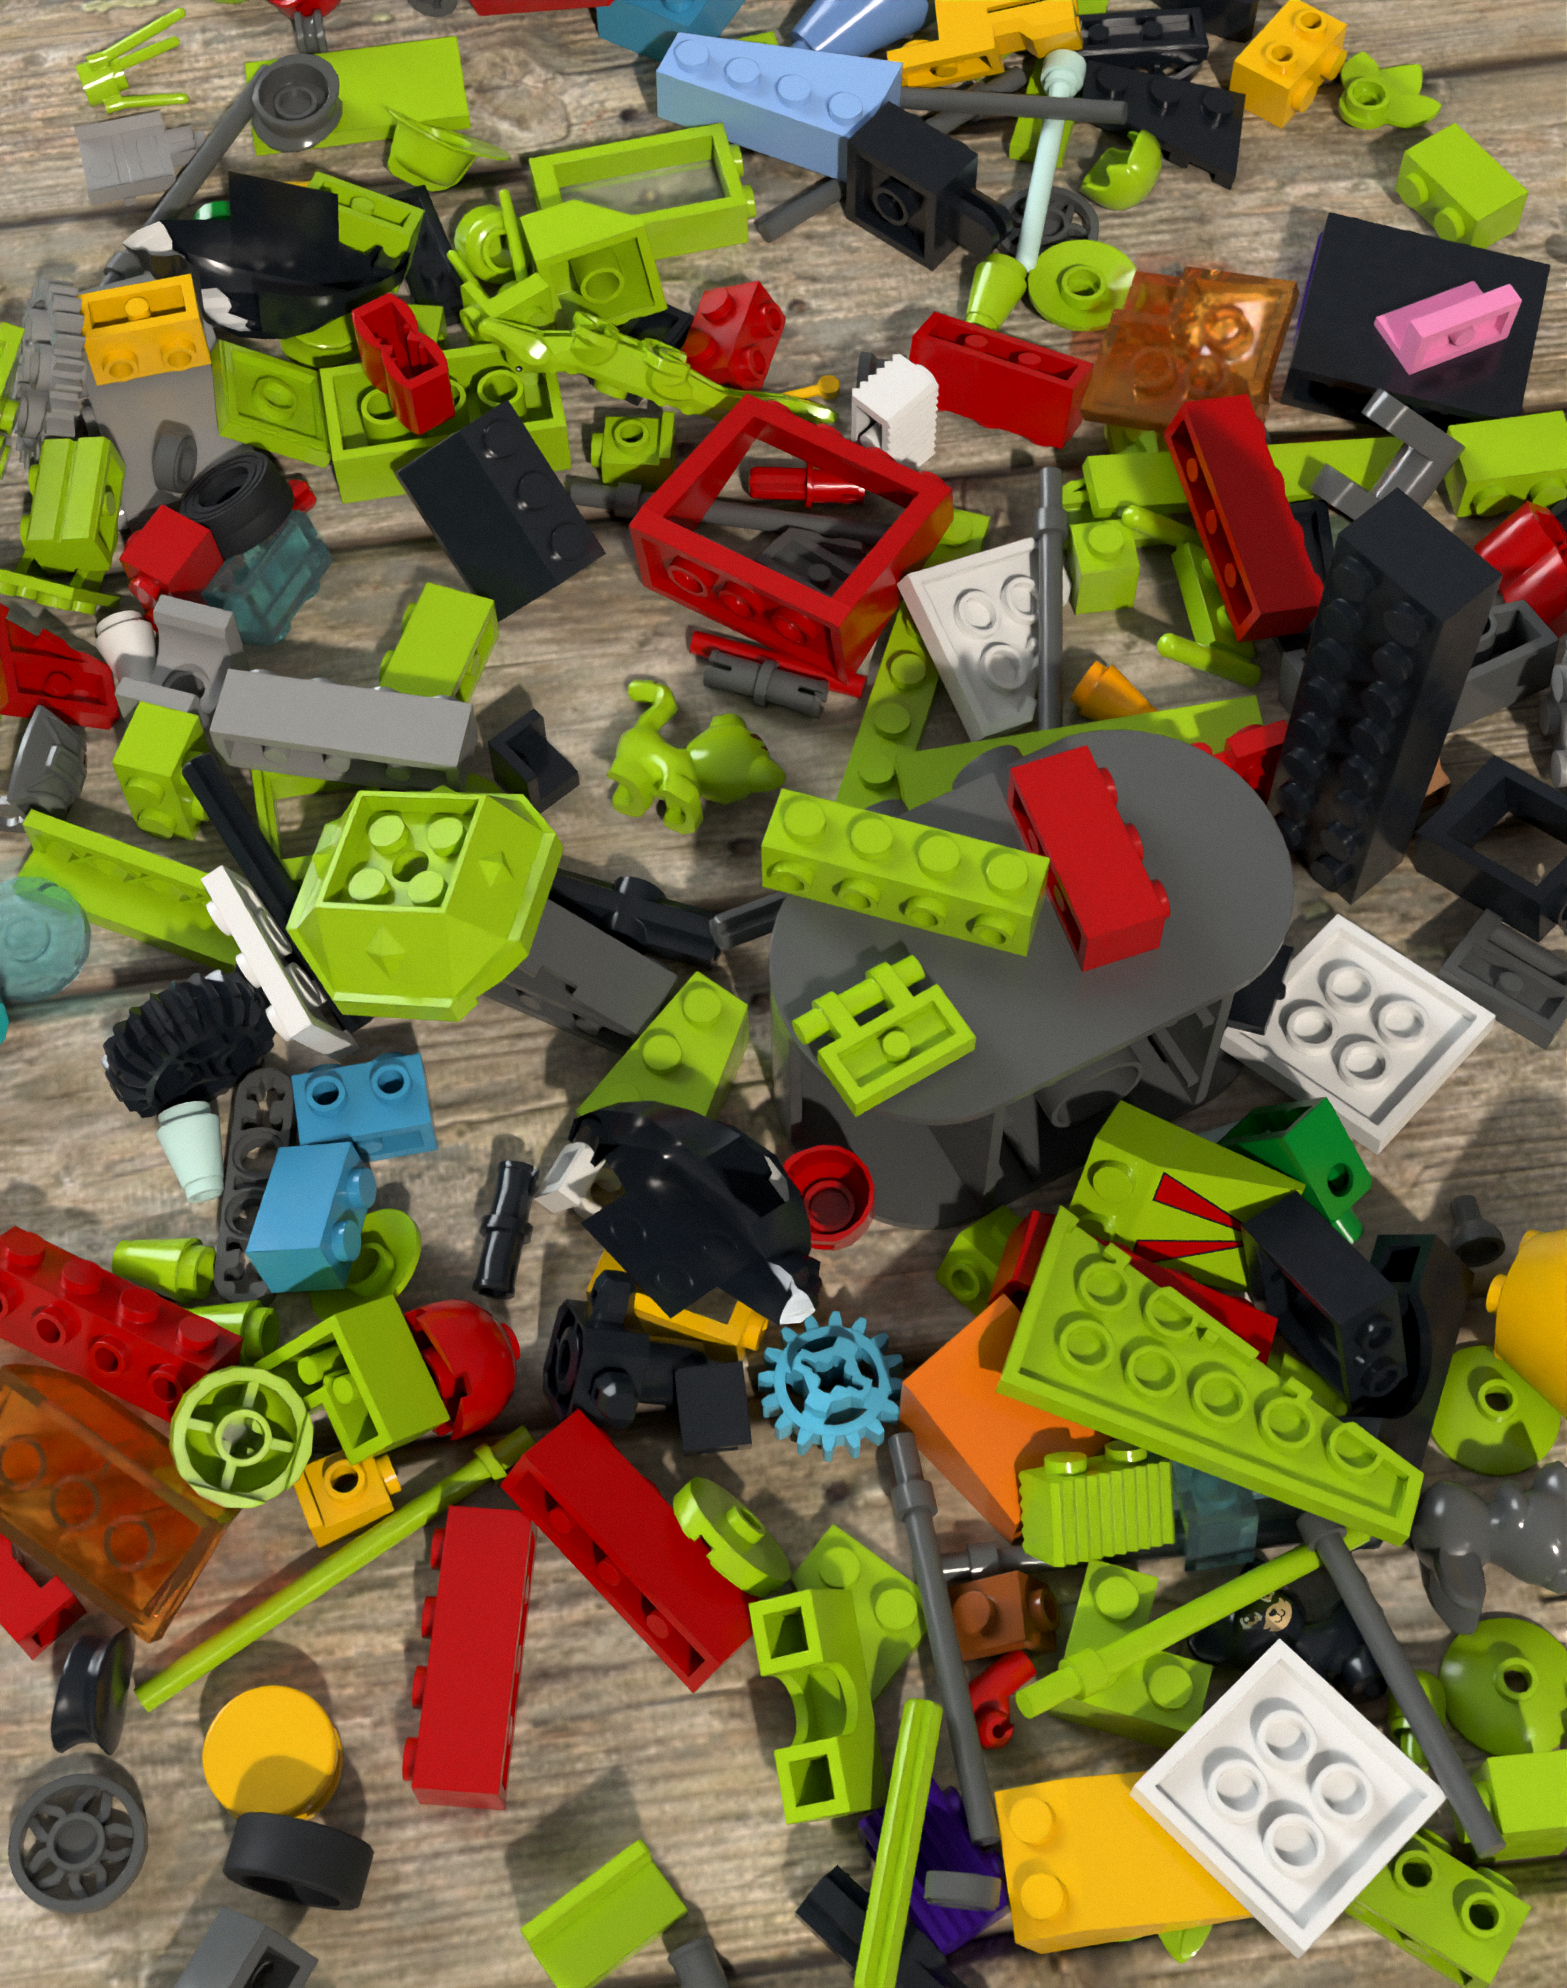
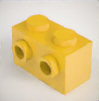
M1289 0L1234 60L1229 91L1246 94L1245 110L1282 129L1297 111L1304 113L1309 108L1318 87L1325 79L1332 81L1342 69L1347 56V51L1343 49L1347 24L1301 0Z
M191 274L77 295V298L82 300L80 315H84L81 336L85 337L84 348L97 386L114 382H126L135 378L172 371H184L189 368L212 364L204 320Z

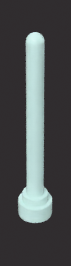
M1067 49L1054 50L1046 55L1040 81L1047 96L1073 98L1082 89L1087 68L1084 58L1078 53ZM1043 119L1015 256V259L1026 268L1027 273L1037 265L1065 120Z

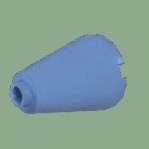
M815 0L790 32V38L793 43L790 47L864 57L928 27L937 19L935 1L929 5L927 0Z

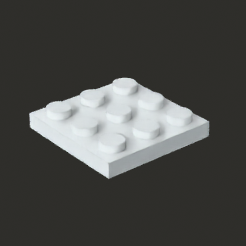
M1337 914L1291 961L1284 980L1286 996L1282 1000H1277L1265 1035L1227 1027L1224 1030L1220 1048L1297 1101L1327 1097L1347 1134L1378 1155L1492 1031L1496 1015L1340 914Z
M1280 1638L1133 1786L1129 1794L1298 1960L1447 1799L1444 1790Z

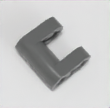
M1378 388L1361 413L1402 440L1404 443L1370 491L1325 463L1308 487L1315 494L1354 520L1397 487L1423 508L1466 448L1387 392Z

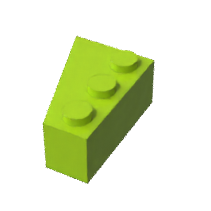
M696 971L575 1111L576 1118L618 1102L656 1101L692 1110L705 1117L717 1120L721 1108L723 1109L750 1040L748 1005Z

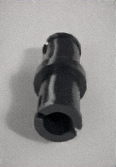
M510 1160L498 1163V1175L490 1213L482 1217L479 1233L484 1237L476 1279L472 1285V1290L478 1292L479 1295L501 1300L512 1299L515 1295L514 1287L523 1245L531 1242L533 1226L528 1223L536 1181L539 1179L540 1171L534 1169V1166Z

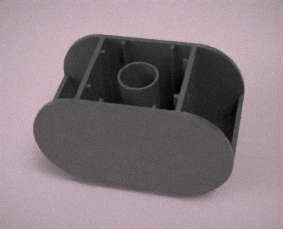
M1098 730L1067 736L1026 756H1023L1020 750L1012 745L993 748L968 763L957 775L953 782L952 791L911 810L908 809L903 801L898 799L881 801L864 809L1028 852L1006 804L1010 768L1087 745L1097 767H1106L1109 770L1117 791L1118 802L1116 808L1124 824L1131 822L1136 827L1144 851L1143 866L1150 880L1158 879L1162 883L1168 896L1171 913L1170 917L1165 919L1159 948L1082 972L1046 892L1027 957L787 894L775 920L770 943L771 1053L773 1099L782 1132L794 1154L818 1145L840 1146L853 1152L869 1168L875 1186L876 1204L874 1220L895 1227L913 1230L948 1229L982 1218L1003 1204L1007 1205L1084 1166L1095 1137L1120 1100L1171 1122L1205 1105L1230 1087L1245 1066L1220 1048L1224 1030L1227 1028L1226 1023L1234 994L1254 981L1274 960L1288 931L1294 903L1293 869L1284 837L1265 803L1254 789L1235 771L1205 751L1170 737L1143 731ZM913 955L921 964L925 973V979L909 987L908 990L914 997L938 984L976 1036L975 1050L855 1117L817 1063L818 1050L834 1042V1038H830L825 1034L804 1045L795 1034L791 1022L812 1010V1001L830 991L839 995L866 980V971L878 964L887 962L893 965L905 957ZM879 1004L854 1019L859 1026H862L889 1010Z

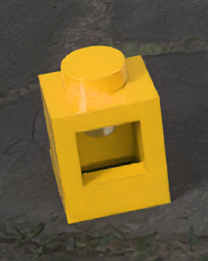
M344 1450L338 1451L307 1464L300 1479L293 1485L310 1531L320 1550L367 1531L394 1513L395 1510L389 1496L402 1491L387 1452L350 1466ZM358 1478V1483L353 1490L346 1493L334 1490L335 1487Z

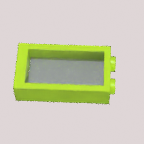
M723 122L529 158L533 199L537 211L576 199L641 217L646 226L655 260L749 242L748 219L756 218L755 198L751 185L741 184L739 177L744 176L741 151L738 143L729 145Z

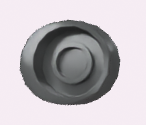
M305 53L292 54L279 58L260 75L254 86L252 96L254 105L252 125L257 136L269 148L282 153L307 150L326 139L337 127L343 114V102L338 97L340 83L338 74L333 66L320 56Z

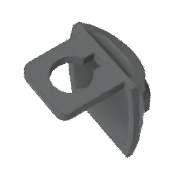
M37 705L17 753L7 797L0 796V812L19 817L5 818L0 816V831L26 833L22 823L31 809L66 821L74 798H80L87 777L84 758L87 746L69 726L44 706Z

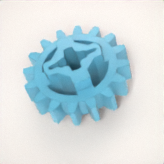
M832 1311L828 1326L819 1327L816 1319L810 1315L804 1320V1333L798 1335L786 1326L780 1330L783 1351L777 1348H766L764 1364L772 1371L758 1373V1391L769 1394L761 1400V1412L763 1417L780 1416L774 1425L775 1437L778 1440L787 1438L792 1433L797 1435V1454L804 1456L811 1446L816 1444L822 1446L824 1462H831L835 1454V1447L845 1445L847 1452L855 1459L860 1457V1440L866 1437L870 1442L878 1446L884 1442V1429L881 1421L897 1425L899 1422L900 1407L893 1401L901 1400V1388L904 1380L894 1377L902 1372L903 1360L901 1354L884 1356L889 1344V1336L885 1332L877 1334L871 1339L866 1337L867 1319L863 1317L857 1319L850 1329L842 1327L839 1311ZM861 1359L873 1371L878 1388L872 1386V1379L861 1375L859 1369ZM833 1379L843 1382V1386L836 1385L831 1393L821 1391V1386L828 1387ZM786 1383L792 1385V1392L804 1398L802 1414L790 1401L786 1390ZM848 1419H852V1421L847 1423L833 1425Z

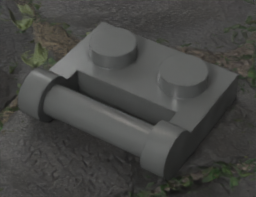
M1487 908L1443 964L1437 978L1496 1015L1495 1020L1546 1050L1567 1021V961L1502 924L1503 918Z

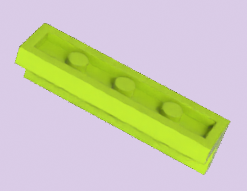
M30 810L22 825L33 847V851L13 883L19 897L211 968L221 969L222 972L232 973L237 962L236 956L241 953V950L232 934L230 936L225 935L215 924L207 910L206 904L212 901V898L201 878L209 873L41 812Z

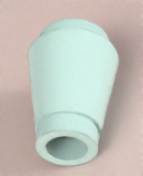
M205 1101L186 1102L161 1112L158 1115L160 1128L156 1131L155 1135L182 1189L185 1191L187 1201L189 1203H201L223 1195L225 1185L223 1181L224 1169L220 1117L211 1113L209 1103Z

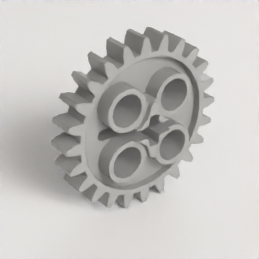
M48 278L38 279V286H33L32 299L28 298L27 311L25 316L22 317V327L25 329L12 399L21 402L14 434H18L16 451H20L19 462L24 463V469H30L32 464H39L44 439H71L75 437L74 418L80 414L77 401L85 385L87 360L86 353L83 350L85 337L81 336L84 323V315H80L82 300L77 298L78 288L73 287V282Z

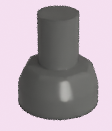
M1462 1195L1454 1198L1450 1203V1208L1457 1227L1452 1232L1450 1249L1469 1268L1480 1267L1498 1259L1506 1248L1499 1229L1493 1223L1481 1217L1474 1196Z

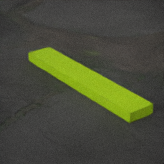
M1397 437L1271 444L1267 446L1275 467L1283 475L1285 495L1288 503L1292 504L1323 500L1308 487L1325 463L1370 491L1404 442ZM1169 451L1087 456L1082 466L1094 519L1122 517L1123 511L1130 505H1137L1157 514L1191 512Z
M1252 695L897 754L894 763L902 800L908 809L911 810L952 791L955 778L968 763L979 755L1000 746H1015L1023 756H1026L1062 738L1078 733L1098 730H1132L1163 735L1189 745L1203 742L1211 747L1212 755L1224 751L1226 738L1231 737L1238 730L1252 724L1264 725L1257 697Z

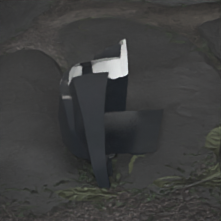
M228 171L231 220H160L137 230L122 243L128 252L135 256L144 271L150 272L155 280L191 274L202 317L206 323L226 330L238 337L254 339H288L314 332L341 316L351 313L352 310L387 294L403 282L411 254L410 252H405L402 258L393 259L386 255L381 246H376L366 255L339 242L338 194Z
M656 1101L618 1102L573 1120L568 1140L572 1144L581 1142L591 1147L594 1155L590 1163L594 1167H597L606 1160L626 1191V1194L581 1222V1224L670 1319L715 1287L722 1289L778 1326L780 1324L801 1323L816 1311L820 1303L818 1301V1294L822 1287V1279L819 1277L821 1262L809 1256L811 1251L810 1220L804 1207L801 1192L790 1179L775 1154L733 1125L705 1117L692 1110Z

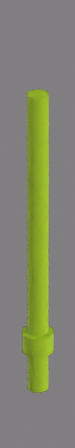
M1345 1526L1347 1534L1343 1540L1349 1551L1370 1541V1535ZM1303 1543L1096 1651L1086 1647L1062 1659L1059 1662L1058 1671L1016 1692L1017 1705L1026 1718L1032 1719L1072 1697L1078 1701H1083L1107 1688L1110 1677L1320 1568L1324 1563L1318 1551H1309L1306 1544Z

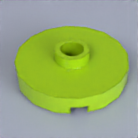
M695 1476L673 1497L674 1515L683 1532L693 1541L700 1535L704 1537L712 1549L706 1555L711 1561L710 1564L736 1587L752 1596L766 1598L770 1593L772 1596L792 1576L790 1563L778 1542L755 1514L726 1489L709 1479Z

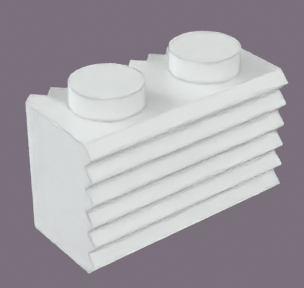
M893 354L892 361L884 362V368H876V375H868V381L860 382V388H852L851 441L865 448H879L888 453L895 462L914 471L917 470L935 454L933 449L936 447L934 443L936 440L934 434L937 432L935 429L937 425L935 419L938 417L935 412L938 410L936 406L938 400L936 397L939 395V385L932 373L922 365L913 364L901 354Z

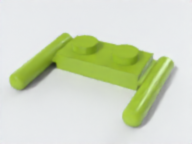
M1128 506L1122 514V522L1125 527L1177 548L1171 554L1195 642L1172 633H1167L1158 640L1157 650L1159 654L1165 658L1248 688L1255 686L1260 679L1261 671L1259 666L1250 663L1249 660L1256 655L1252 641L1241 643L1237 641L1198 530L1140 506Z

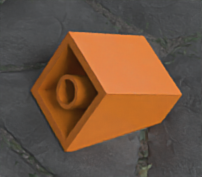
M1003 1294L902 1382L898 1429L902 1433L910 1432L915 1435L918 1450L1012 1546L1023 1536L1021 1530L1024 1527L1020 1518L1023 1511L1019 1504L1022 1500L1019 1488L1022 1485L1018 1478L1019 1473L1022 1470L1043 1467L1044 1456L1050 1453L1073 1451L1084 1453L1087 1458L1105 1455V1444L1114 1441L1115 1438L995 1392L1021 1316V1312L1014 1303Z

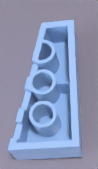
M678 32L656 71L657 117L688 128L723 122L728 142L738 143L742 147L847 183V141L888 101L900 107L903 63Z

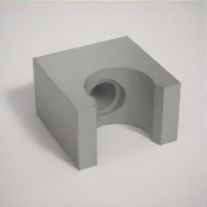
M161 594L153 611L154 623L158 627L159 652L151 680L147 683L122 676L114 695L127 728L140 701L199 715L211 754L218 760L209 730L227 670L235 669L250 672L234 614L230 611Z

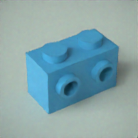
M390 1052L377 1056L371 1062L349 1066L333 1063L322 1064L313 1067L308 1073L291 1076L300 1146L351 1142L363 1163L439 1150L429 1084L421 1053L407 1055L400 1052Z
M351 1142L279 1147L245 1251L271 1293L345 1289L352 1262L360 1254L361 1231L368 1208L372 1207L376 1199L374 1174L369 1168H366Z

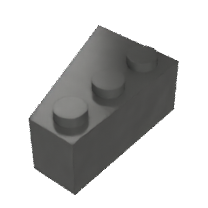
M547 898L529 956L503 981L482 995L624 1056L679 992L678 976L672 973L662 962L651 957H645Z

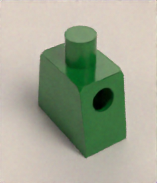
M1327 1097L1253 1108L1216 1143L1306 1184L1302 1197L1350 1244L1357 1241L1365 1232L1364 1225L1351 1207L1371 1188L1372 1177Z

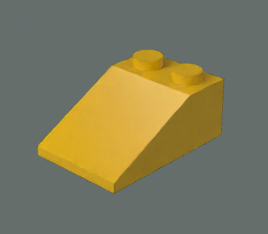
M1148 1771L1064 1778L994 1792L1015 1943L1039 1954H1046L1246 1919L1254 1916L1129 1795L1133 1786Z

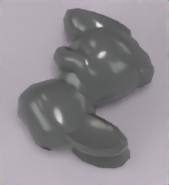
M1560 1461L1545 1464L1534 1476L1532 1489L1524 1490L1521 1483L1513 1478L1501 1482L1495 1499L1490 1502H1486L1461 1483L1439 1480L1421 1493L1409 1535V1542L1419 1560L1430 1570V1593L1436 1612L1451 1631L1456 1634L1472 1635L1478 1629L1486 1594L1483 1567L1487 1563L1504 1569L1518 1580L1527 1584L1545 1587L1559 1595L1567 1593V1467Z

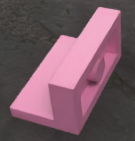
M1471 281L1378 316L1375 319L1374 326L1406 372L1411 375L1506 339L1522 300L1511 284L1483 293L1476 282Z

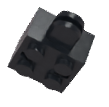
M888 101L847 141L846 219L932 272L960 244H963L982 257H987L1013 230V220L1006 206L976 189L978 154L963 142L954 140L930 126L918 115L909 113Z

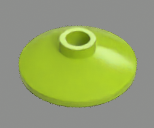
M1086 239L1065 241L1048 248L1038 256L1037 265L1033 270H1030L1028 276V294L1035 309L1051 323L1065 329L1081 332L1103 330L1123 321L1135 308L1141 287L1139 273L1135 265L1123 252L1109 244Z
M391 1208L380 1209L366 1214L361 1231L360 1254L352 1262L345 1289L310 1291L311 1305L316 1315L324 1321L334 1314L391 1294L396 1299L411 1279L420 1257L421 1234L416 1222L405 1212Z
M1472 1346L1453 1353L1430 1436L1438 1449L1449 1460L1465 1470L1490 1477L1512 1476L1534 1467L1548 1454L1557 1438L1561 1415L1505 1361L1495 1358L1494 1346ZM1495 1393L1503 1397L1507 1401L1508 1409L1505 1411L1493 1410L1486 1403L1485 1395Z
M1492 1618L1479 1622L1478 1629L1472 1635L1459 1634L1453 1640L1443 1656L1438 1679L1446 1692V1716L1453 1728L1466 1742L1483 1753L1497 1757L1552 1751L1567 1738V1650L1553 1635L1535 1624L1520 1619ZM1507 1671L1521 1673L1527 1681V1691L1517 1693L1510 1690L1504 1682V1673Z

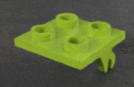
M118 529L116 532L114 552L116 550L118 542ZM26 549L16 569L0 566L1 594L14 597L20 596L35 600V603L90 615H95L97 605L117 609L119 607L121 597L99 592L105 571L83 572L77 569L70 584L45 578L47 572L41 569L31 552Z

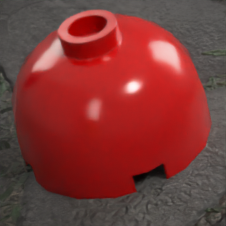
M442 1300L425 1304L403 1313L410 1332L451 1420L432 1431L439 1436L452 1431L450 1440H458L494 1421L511 1400L516 1385V1361L520 1359V1346L513 1330L506 1323L500 1324L485 1309L467 1300Z

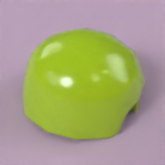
M1144 129L1140 130L1139 133L1130 131L1127 134L1132 142L1130 150H1119L1114 147L1108 148L1083 180L1079 192L1100 206L1112 211H1125L1138 205L1145 199L1159 179L1162 153L1161 145L1156 137Z

